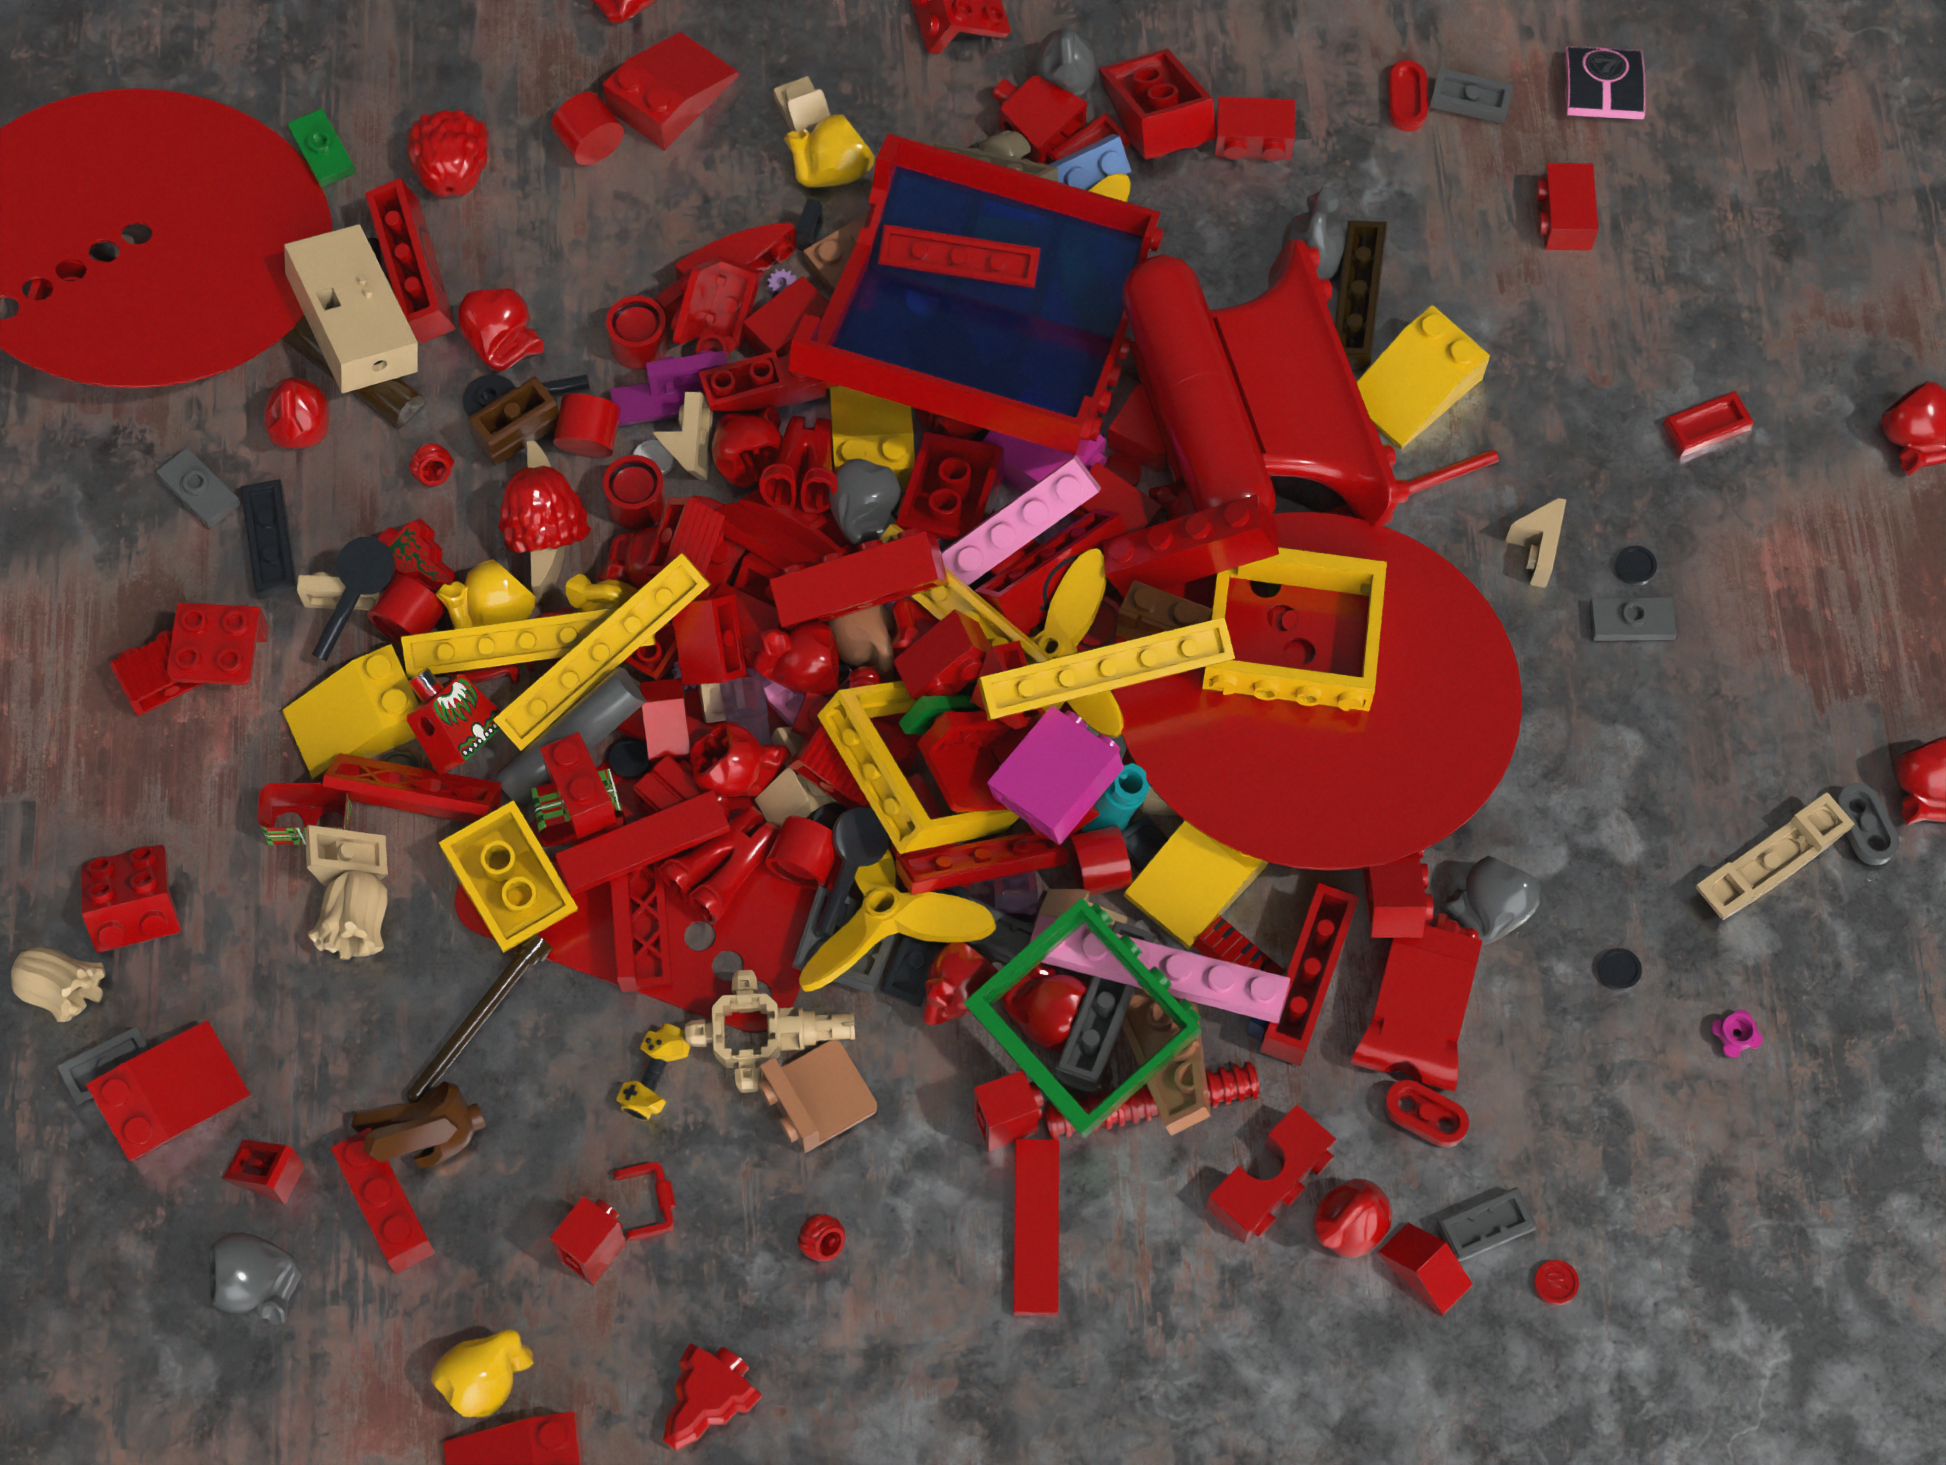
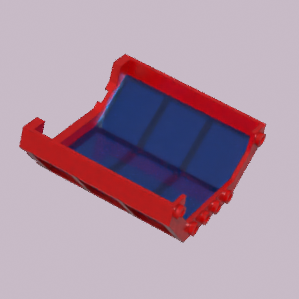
M887 133L876 157L873 185L868 203L871 204L865 225L860 228L857 242L821 321L819 317L804 313L792 339L788 370L1063 452L1084 456L1089 440L1096 442L1103 422V418H1099L1098 415L1099 413L1107 414L1113 391H1109L1108 387L1116 388L1122 370V365L1117 364L1118 360L1126 361L1132 341L1131 338L1126 337L1130 323L1122 303L1123 282L1127 273L1142 259L1150 257L1151 251L1158 253L1164 233L1163 229L1157 228L1161 212ZM884 224L1040 248L1035 289L879 265L878 260Z

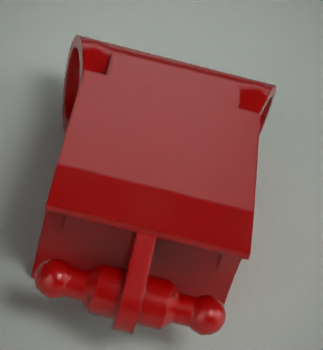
M1439 912L1438 916L1433 915L1432 920H1425L1423 937L1392 938L1369 1027L1349 1064L1381 1073L1404 1072L1421 1084L1456 1092L1458 1081L1457 1042L1483 941L1479 939V933L1476 929L1460 927L1457 921L1447 919V914Z

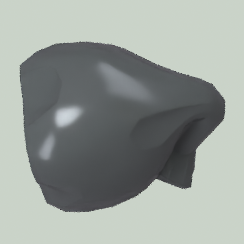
M1063 27L1049 33L1042 40L1036 52L1035 76H1040L1076 96L1087 93L1094 83L1096 71L1095 55L1090 43L1070 28Z
M1323 186L1319 192L1307 197L1308 213L1294 216L1286 225L1282 239V248L1291 239H1302L1307 246H1316L1320 255L1319 266L1316 269L1319 278L1331 280L1338 273L1342 261L1345 232L1340 223L1328 215L1336 211L1339 197L1329 187Z
M849 459L834 473L837 477L838 491L832 497L831 488L828 487L829 501L831 500L830 509L843 536L847 541L858 546L869 541L879 540L890 524H896L898 516L895 513L900 506L901 488L895 473L889 467L877 465L864 459Z
M1487 856L1479 860L1471 868L1466 878V889H1457L1453 895H1446L1441 901L1440 909L1457 919L1461 927L1476 929L1479 933V939L1483 940L1482 945H1487L1515 930L1531 918L1541 902V885L1530 874L1494 857Z
M243 1232L230 1233L221 1237L209 1249L211 1303L228 1313L244 1314L256 1308L258 1316L262 1319H268L270 1324L286 1323L288 1301L302 1276V1270L298 1261L277 1245L256 1235Z

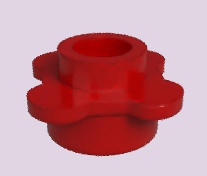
M706 329L699 334L696 352L692 355L716 348L717 351L725 350L728 363L731 352L736 349V342L730 336L723 338L714 334L712 330Z

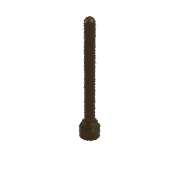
M535 934L517 945L513 951L516 956L409 1089L407 1099L410 1103L420 1101L426 1093L432 1090L529 966L534 967L537 962H544L553 950L545 940Z

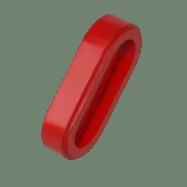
M1399 61L1389 71L1387 81L1388 115L1391 124L1395 128L1405 132H1412L1420 129L1425 124L1427 118V74L1425 69L1415 61Z

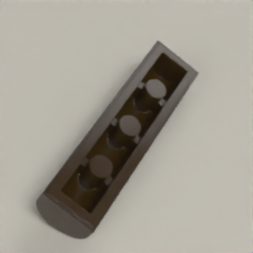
M1348 220L1335 327L1352 371L1364 370L1371 365L1388 229L1386 221Z
M304 315L296 326L283 337V340L335 380ZM399 377L349 391L398 430L426 403L423 395Z

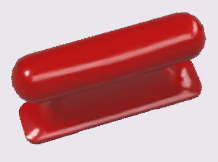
M1291 239L1285 243L1270 268L1268 275L1269 289L1257 298L1243 304L1210 310L1195 271L1183 259L1165 254L1142 259L1127 273L1123 282L1122 303L1195 513L1257 494L1273 515L1276 506V492L1270 476H1284L1309 479L1321 483L1334 490L1345 500L1354 518L1367 520L1372 527L1389 525L1392 522L1393 511L1397 504L1405 503L1408 500V484L1403 478L1395 479L1392 471L1396 461L1395 450L1390 444L1382 445L1376 426L1371 422L1327 306V302L1330 301L1332 296L1331 282L1328 278H1319L1316 271L1320 262L1319 251L1316 246H1307L1302 239Z

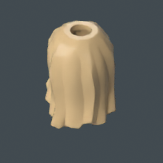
M357 870L346 871L330 882L324 894L320 917L315 927L308 933L314 946L320 952L327 949L335 953L338 950L342 960H349L352 956L365 957L382 951L384 944L380 932L387 906V889L374 875Z
M41 946L22 951L13 963L11 969L13 992L22 1001L51 1011L57 1022L70 1021L74 1016L80 1014L87 1006L84 998L99 1003L103 997V991L98 987L100 979L105 977L103 963L79 961L58 949Z

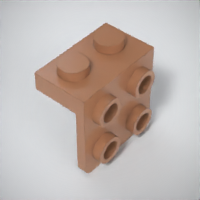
M830 1040L783 1067H780L775 1057L760 1065L762 1081L757 1083L768 1105L776 1104L783 1117L779 1119V1122L789 1141L792 1143L797 1140L804 1153L869 1118L877 1111L875 1098L842 1043L838 1040Z

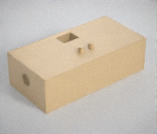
M360 224L284 244L285 275L341 393L418 372V342Z

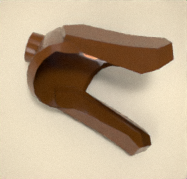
M444 1081L435 1089L426 1093L420 1101L357 1111L354 1114L351 1127L358 1133L369 1127L372 1128L373 1131L366 1134L363 1151L379 1162L424 1149L421 1153L412 1157L421 1169L433 1166L458 1154L470 1143L474 1132L486 1127L478 1104L474 1103L468 1106L459 1086Z

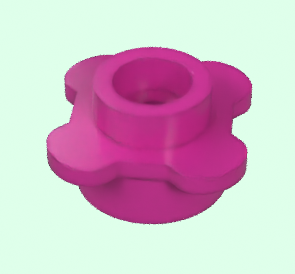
M1738 1009L1725 1020L1718 1018L1711 1026L1712 1033L1719 1036L1724 1045L1723 1053L1730 1058H1737L1741 1051L1747 1048L1757 1049L1763 1041L1755 1021L1746 1010ZM1738 1030L1741 1036H1734L1733 1031Z

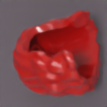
M443 110L442 112L436 111L432 115H421L419 120L412 123V128L407 130V155L412 170L418 175L419 181L424 188L437 197L446 198L450 195L465 196L477 184L480 173L485 168L488 160L487 142L489 134L486 123L484 121H477L474 115L465 114L463 110H456L454 112Z
M544 465L535 468H521L506 484L504 498L500 505L498 528L504 537V546L510 551L522 553L525 551H542L548 547L557 549L564 545H571L574 541L581 542L590 533L591 528L587 524V513L582 507L579 495L571 489L566 477L555 468Z

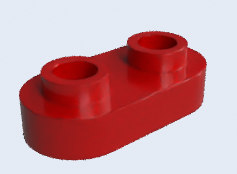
M1401 1080L1391 1086L1385 1098L1386 1114L1394 1123L1439 1147L1448 1148L1459 1144L1468 1131L1469 1118L1462 1106L1416 1081ZM1399 1101H1410L1414 1109L1412 1111L1402 1110L1399 1107ZM1439 1121L1449 1122L1452 1126V1131L1442 1132L1438 1128L1437 1123Z

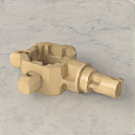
M753 970L735 971L732 977V994L735 995H723L712 1006V1023H706V1019L692 1020L685 1024V1041L690 1046L707 1047V1043H713L715 1058L724 1067L739 1068L734 1070L735 1081L739 1092L742 1093L758 1091L757 1083L760 1082L761 1071L760 1068L756 1067H760L761 1064L774 1057L777 1059L780 1056V1051L805 1050V1045H816L818 1040H855L854 1012L848 1014L815 1015V1011H803V1007L778 1008L777 1003L766 993L756 994L758 993V986ZM761 1011V1014H767L768 1047H761V1050L755 1051L752 1049L732 1052L731 1048H725V1016H731L732 1012L750 1013Z

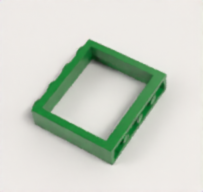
M1081 898L969 997L964 1004L1013 1061L1024 1070L1031 1081L1037 1084L1040 1091L1073 1128L1085 1139L1202 1033L1201 1027L1197 1023L1202 1017L1185 998L1178 1003L1167 991L1172 984L1156 966L1148 970L1138 959L1142 951L1129 936L1124 934L1119 938L1108 925L1113 920L1104 909L1102 910L1096 902L1090 907ZM1083 924L1181 1030L1088 1114L991 1007Z

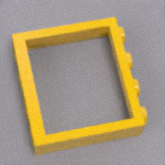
M1278 547L1279 555L1216 573L1211 620L1225 617L1230 577L1369 596L1362 677L1230 660L1205 667L1202 689L1223 691V695L1233 693L1253 695L1261 700L1283 699L1297 701L1305 706L1319 704L1339 707L1344 711H1349V709L1370 711L1376 684L1387 562Z
M903 681L839 690L817 715L899 854L1005 833L1019 818L1011 810L968 812L930 820L869 719L908 712L916 700L910 697Z

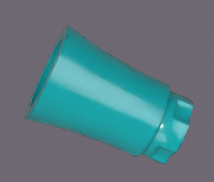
M1134 763L1124 766V769L1094 804L1100 815L1082 827V829L1088 832L1113 825H1118L1121 832L1126 829L1130 818L1144 802L1148 794L1150 785L1146 780V772Z

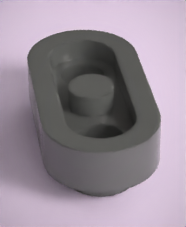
M1854 783L1846 786L1837 797L1836 803L1855 823L1846 832L1854 852L1867 864L1881 865L1888 862L1899 847V837L1878 794L1874 789L1865 784ZM1855 804L1859 806L1862 813H1854L1849 805ZM1868 841L1876 842L1880 850L1871 849Z

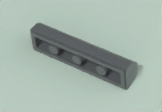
M620 667L616 668L497 772L498 782L502 783V789L511 799L519 804L528 805L533 801L531 788L551 783L539 748L579 732L589 752L647 702L627 670Z
M1116 920L1112 927V931L1116 934H1126L1129 937L1154 943L1156 939L1155 933ZM1096 976L1092 977L1055 1069L1056 1076L1060 1081L1081 1091L1089 1092L1096 1090L1136 990L1135 986Z

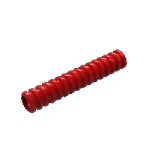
M1250 1061L1244 1062L1243 1067L1231 1064L1228 1070H1225L1223 1066L1218 1067L1217 1072L1213 1073L1210 1069L1205 1070L1209 1104L1212 1108H1217L1219 1102H1223L1226 1106L1231 1105L1234 1099L1239 1103L1244 1102L1245 1097H1250L1251 1100L1258 1099L1260 1093L1258 1076L1254 1065ZM1142 1086L1093 1132L1099 1131L1100 1126H1104L1105 1129H1112V1124L1115 1123L1122 1127L1125 1126L1126 1121L1130 1120L1132 1124H1137L1140 1118H1144L1145 1121H1151L1152 1116L1155 1115L1162 1119L1148 1086ZM1101 1090L1098 1091V1096L1094 1097L1091 1093H1086L1084 1099H1079L1077 1095L1072 1097L1088 1114L1109 1094ZM1046 1101L1043 1111L1048 1135L1053 1140H1058L1060 1134H1065L1067 1138L1072 1137V1132L1076 1130L1050 1101Z

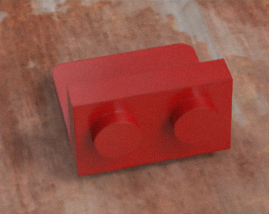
M910 0L927 53L941 54L959 31L997 38H1006L1011 32L1001 0Z
M720 256L689 270L683 279L681 287L682 293H685L683 303L675 312L671 324V329L675 331L673 342L682 345L699 337L703 330L709 329L720 337H732L736 342V349L742 347L744 341L743 321L751 315L763 272Z
M177 603L166 671L169 679L173 682L248 684L252 677L257 642H267L269 626L261 608L247 605Z
M951 710L937 716L933 722L934 725L917 742V745L950 809L957 813L1009 810L994 799L987 782L999 769L990 749L1011 727L999 719L988 721L985 710H978L976 712H956Z
M163 845L142 846L131 852L111 857H98L82 865V916L96 953L181 932V922L169 891L167 853Z

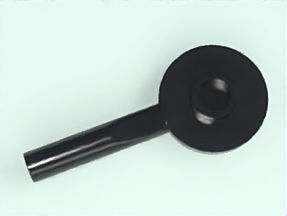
M496 374L484 375L475 379L468 385L463 395V407L467 416L470 417L516 388L515 385L506 377ZM587 374L542 383L552 397L590 390Z
M359 537L347 543L341 550L337 560V572L346 588L312 655L327 661L360 595L376 594L385 589L392 581L396 568L395 558L391 549L384 542L372 537Z
M856 807L846 810L837 818L832 831L833 846L843 861L816 928V932L822 936L832 937L858 867L875 864L887 851L889 835L874 810L870 808Z

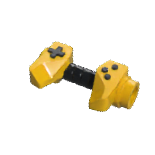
M663 1023L660 1030L656 1032L648 1031L640 1049L648 1054L651 1060L641 1081L623 1083L616 1098L622 1105L621 1110L626 1114L642 1121H649L652 1114H658L663 1109L666 1101L654 1092L668 1062L688 1056L690 1044L684 1040L685 1032L674 1025Z

